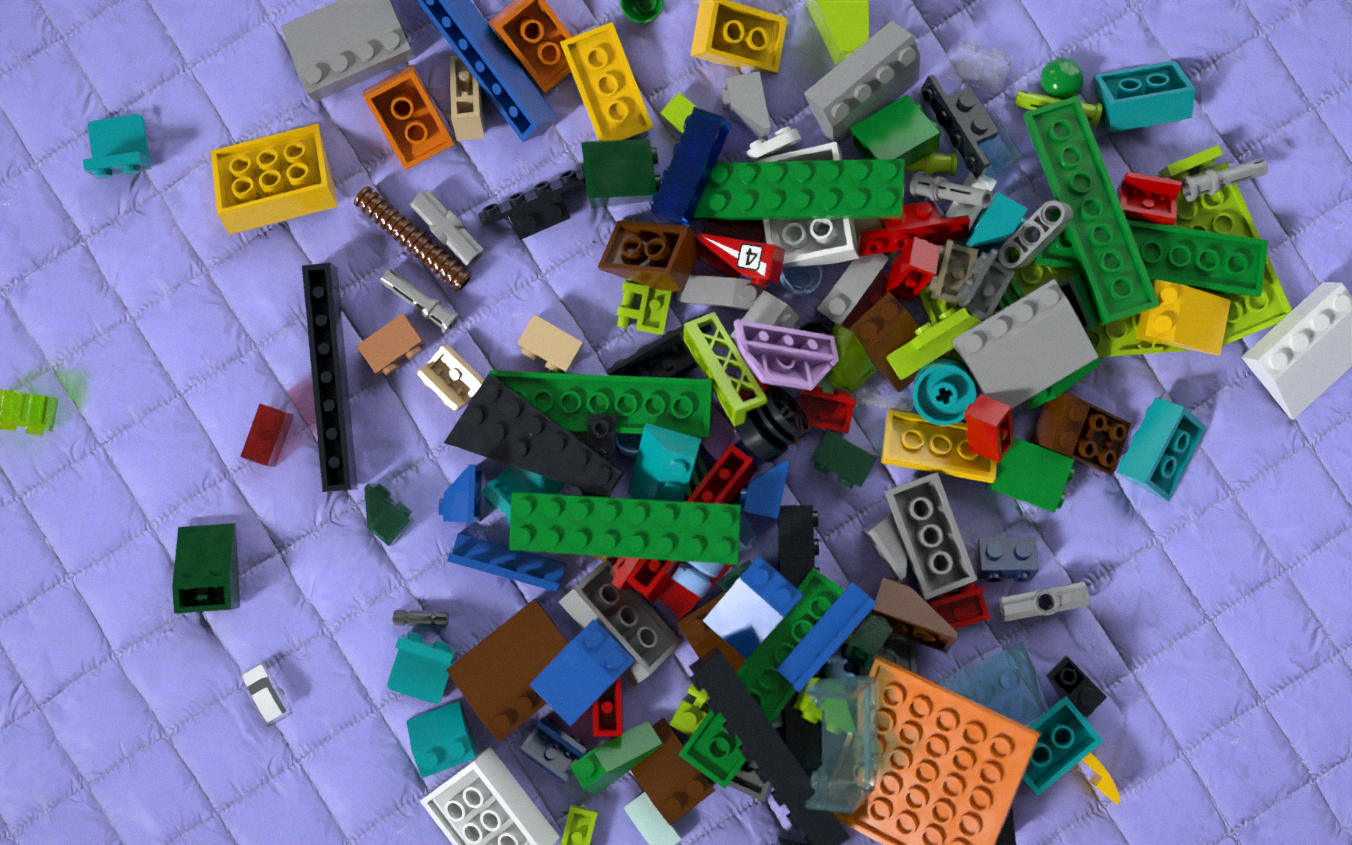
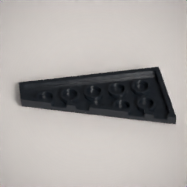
M494 374L487 375L444 441L445 444L605 497L610 496L625 474L624 471Z

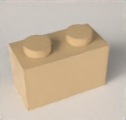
M535 314L517 342L522 347L520 352L534 361L538 356L547 362L545 367L555 373H560L562 370L567 374L584 347L583 342Z

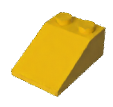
M702 0L699 3L690 56L717 64L776 74L779 71L788 18L729 0Z
M1161 280L1151 281L1160 306L1140 313L1135 339L1220 356L1231 300L1181 284Z

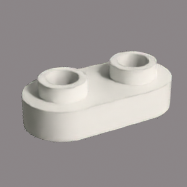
M787 126L775 132L776 137L765 141L764 138L754 141L749 145L751 149L747 151L750 162L770 157L797 144L802 140L798 130H791L790 126Z

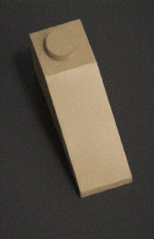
M458 55L450 56L451 120L457 141L485 138L481 86Z

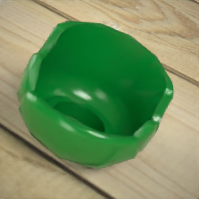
M620 0V7L624 15L633 22L647 23L654 21L662 13L664 0Z
M1063 57L1048 62L1041 72V88L1050 97L1065 100L1078 96L1082 91L1083 71L1078 63L1072 59Z

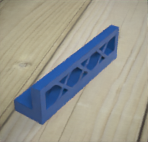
M461 533L457 534L453 552L449 553L447 562L555 592L560 590L567 565L565 562L526 551L509 550L508 546Z
M851 582L776 670L792 683V687L800 692L877 603L855 583Z

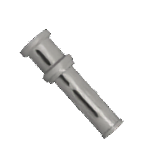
M1258 158L1220 171L1209 169L1204 171L1202 175L1193 178L1186 176L1181 179V192L1184 199L1188 202L1196 200L1201 195H1214L1223 187L1266 175L1268 173V165L1264 158Z
M921 172L916 173L910 183V192L913 197H930L935 202L947 199L988 208L993 199V194L990 190L949 183L944 177L937 176L931 178Z
M392 269L387 270L381 277L380 283L414 306L421 312L424 320H431L442 328L441 332L445 335L453 329L459 320L460 314L457 312L452 313L441 305V301L438 298L431 299Z

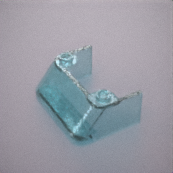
M874 676L820 679L806 689V696H811V700L816 704L817 709H822V765L817 771L813 772L812 788L815 789V795L807 801V808L854 813L874 791L877 781V683Z

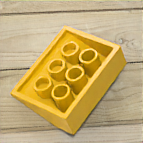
M319 123L210 151L217 215L229 235L338 207L335 185Z

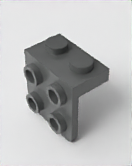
M993 248L987 254L983 252L976 259L970 270V273L973 274L972 279L969 277L966 283L962 284L956 295V298L960 299L956 307L959 309L964 307L968 314L981 321H985L992 316L1015 274L1011 269L994 261L998 251Z

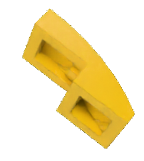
M1090 752L1081 760L1095 772L1089 782L1118 805L1121 799L1114 781L1105 767Z

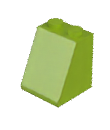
M807 0V8L835 66L840 64L869 39V0Z

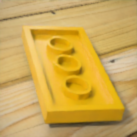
M613 22L560 42L598 141L626 140L654 128Z
M888 409L885 420L881 463L933 473L938 472V474L988 483L994 482L997 462L969 451L966 423L958 422L947 426L937 425L922 418L919 414Z

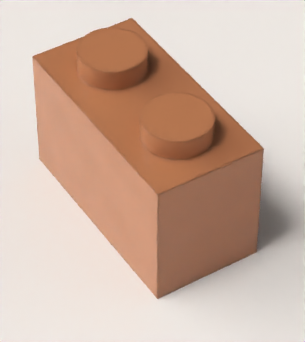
M402 313L356 347L375 374H385L388 376L400 367L398 363L407 357L410 360L423 351L421 347L426 342L409 318Z

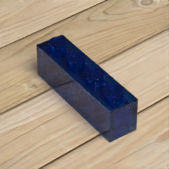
M696 107L693 108L691 115H688L685 119L682 137L674 145L671 163L664 169L660 189L653 195L650 211L658 219L674 225L690 226L731 129V125L724 116Z

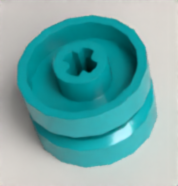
M941 356L919 369L915 375L912 397L915 408L922 418L932 424L947 426L963 420L968 405L974 403L976 399L975 381L966 365L956 358ZM945 388L946 391H949L947 393H942L939 391V389Z

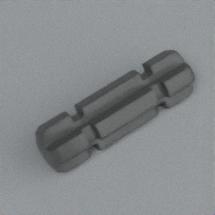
M395 610L392 620L393 624L397 626L408 624V626L431 627L435 625V627L445 628L448 626L449 615L447 612H436V614H433V611L410 610L407 612L406 610Z

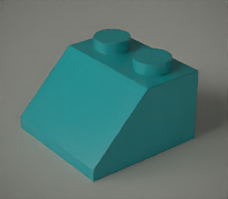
M997 192L993 195L991 205L988 208L982 209L962 246L979 249L1003 242L1008 237H1011L1027 221V218L1023 216L1028 208Z
M460 700L407 720L411 751L421 779L475 759L480 753Z

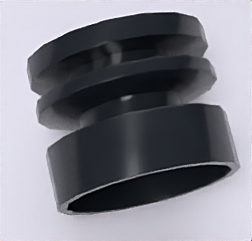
M774 385L764 392L767 398L766 404L746 411L745 422L735 426L746 446L757 457L766 462H773L788 450V444H795L800 438L810 432L808 418L800 405L786 391Z

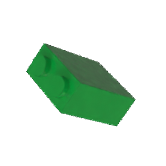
M908 94L851 127V143L865 160L904 159L906 162L905 168L939 149L941 135L939 126L935 121H930L926 117L922 106L918 102L914 103Z
M1013 437L1014 444L1000 463L997 462L996 478L993 483L987 484L986 489L1038 509L1055 513L1056 509H1060L1064 503L1066 494L1063 493L1066 482L1069 483L1073 478L1075 467L1072 466L1074 459Z

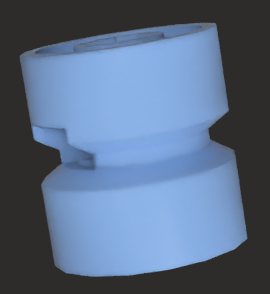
M687 561L686 564H681L672 578L703 598L711 586L710 579L716 578L725 564Z

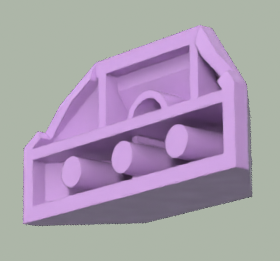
M738 319L734 322L738 348L750 369L762 383L812 390L839 361L834 336Z

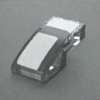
M263 660L239 674L250 700L266 727H270L293 714L283 689L278 687L270 666L266 661Z

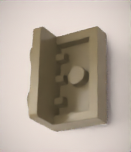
M948 239L943 243V246L939 245V264L936 275L929 281L928 289L932 290L930 298L958 304L960 299L956 298V295L962 284L966 283L969 277L972 279L973 274L970 273V270L976 261L978 249L954 244L953 240Z

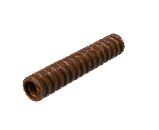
M370 186L364 187L356 195L353 203L354 206L360 207V211L363 213L367 212V217L370 219L374 218L373 222L375 224L380 223V228L383 230L387 229L386 233L388 235H394L393 239L395 241L400 240V245L402 247L407 246L406 250L408 252L413 251V256L415 258L420 257L422 264L427 263L426 267L428 269L433 268V273L435 275L440 274L439 278L442 281L447 280L446 284L448 286L453 285L455 292L463 289L470 281L472 275L470 271H465L463 265L459 266V262L456 259L452 260L450 254L446 255L443 248L439 249V245L436 242L432 243L430 237L426 238V234L423 231L419 232V228L416 225L412 226L410 220L406 221V217L403 214L399 215V211L392 209L393 206L390 203L386 204V200L383 197L379 198L377 192H372L373 189Z

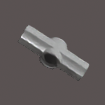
M428 189L420 192L413 199L410 206L430 226L431 232L444 246H448L467 267L474 264L485 252L465 230L466 227L450 210L447 211Z
M1082 581L999 597V606L1003 620L1007 622L1089 606L1090 598L1085 582ZM1043 594H1047L1050 599L1049 606L1045 609H1041L1038 605L1039 597Z

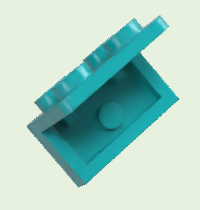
M134 114L94 120L88 123L92 158L83 159L84 171L95 176L96 179H107L115 174L134 175L141 173L142 170L151 169L145 119L143 116Z
M507 465L496 479L489 482L482 489L481 493L485 496V500L490 506L499 509L506 515V519L510 523L511 492L558 494L565 486V483Z
M408 632L399 636L395 646L398 652L387 687L398 693L432 704H439L442 701L450 676L446 669L454 663L458 651L451 649L450 644L435 640L434 643L425 641L423 635L414 632Z

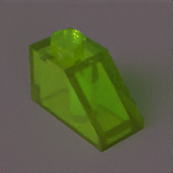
M836 324L833 327L832 336L835 339L839 361L830 369L831 375L829 379L838 389L843 387L853 394L877 370L855 334Z

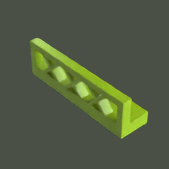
M710 313L684 324V342L705 378L714 380L713 391L733 426L744 423L745 412L766 404L767 398L716 313ZM712 323L716 332L714 336L702 333L699 328ZM718 345L727 348L729 351L727 358L715 355L713 352L714 346ZM728 366L741 371L740 380L727 376L725 372ZM740 389L753 391L756 398L743 402L739 396Z

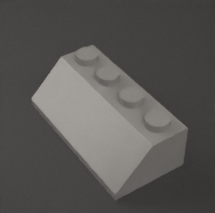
M938 472L924 475L885 491L924 600L977 580Z
M607 558L566 594L559 603L582 629L594 619L635 660L623 675L633 686H636L651 675L682 641L635 589H619L611 583L614 579L610 575V570L613 566Z

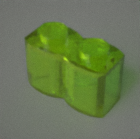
M0 389V429L16 431L17 426L26 428L25 433L42 436L44 430L53 431L58 398Z

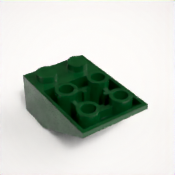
M236 523L178 527L172 583L174 614L240 608Z

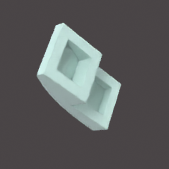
M645 792L624 807V810L649 845H677L682 841L674 826H669Z

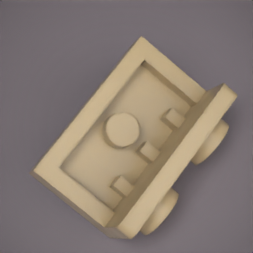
M447 343L442 345L431 360L416 372L423 384L434 390L441 397L442 402L454 411H458L468 405L484 381Z

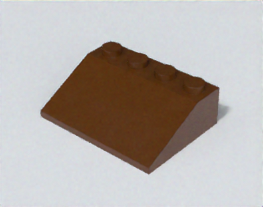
M534 598L448 667L446 671L480 720L500 742L547 704L530 684L571 641Z

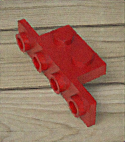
M933 201L903 205V218H878L882 229L859 233L858 252L860 256L904 250L914 237L927 240L934 245L944 243L948 239L953 240V242L966 240L968 238L970 218L968 215L941 219Z

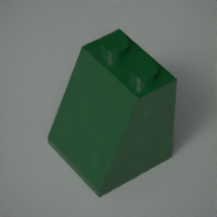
M650 140L581 142L591 209L658 200L657 192H662L660 175H654L653 165L659 163L657 148H651Z

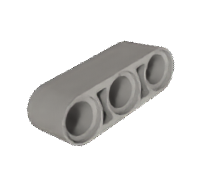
M1053 200L1043 204L1000 248L998 256L1001 264L1005 267L1016 269L1028 266L1071 223L1073 219L1071 207L1066 203ZM1056 207H1059L1061 217L1058 221L1054 222L1051 214ZM1035 228H1038L1041 235L1039 240L1034 243L1031 239V233ZM1017 248L1020 252V257L1014 263L1011 260V253Z

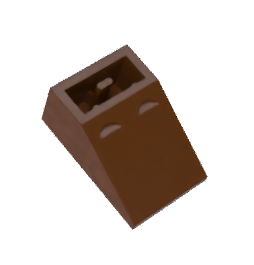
M1062 393L1057 398L1044 403L1030 443L1073 458L1074 462L1112 475L1131 423L1072 394Z

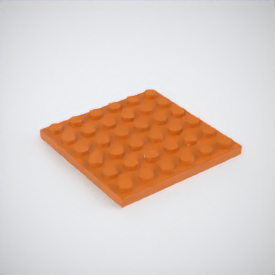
M878 656L875 658L852 719L854 726L853 734L847 733L823 799L839 822L883 845H995L1041 733Z

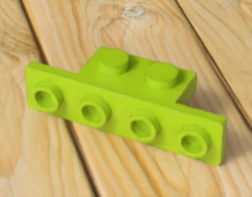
M964 307L957 312L954 308H951L939 316L941 322L934 326L929 322L915 331L917 336L904 346L890 353L887 356V360L899 379L903 380L954 348L953 339L983 321L968 314Z

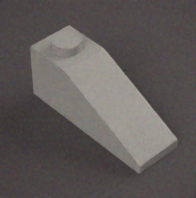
M883 253L867 256L859 255V259L851 261L817 306L816 310L840 326L889 258Z
M690 275L684 291L677 292L676 302L748 312L763 292V286L752 284V280Z

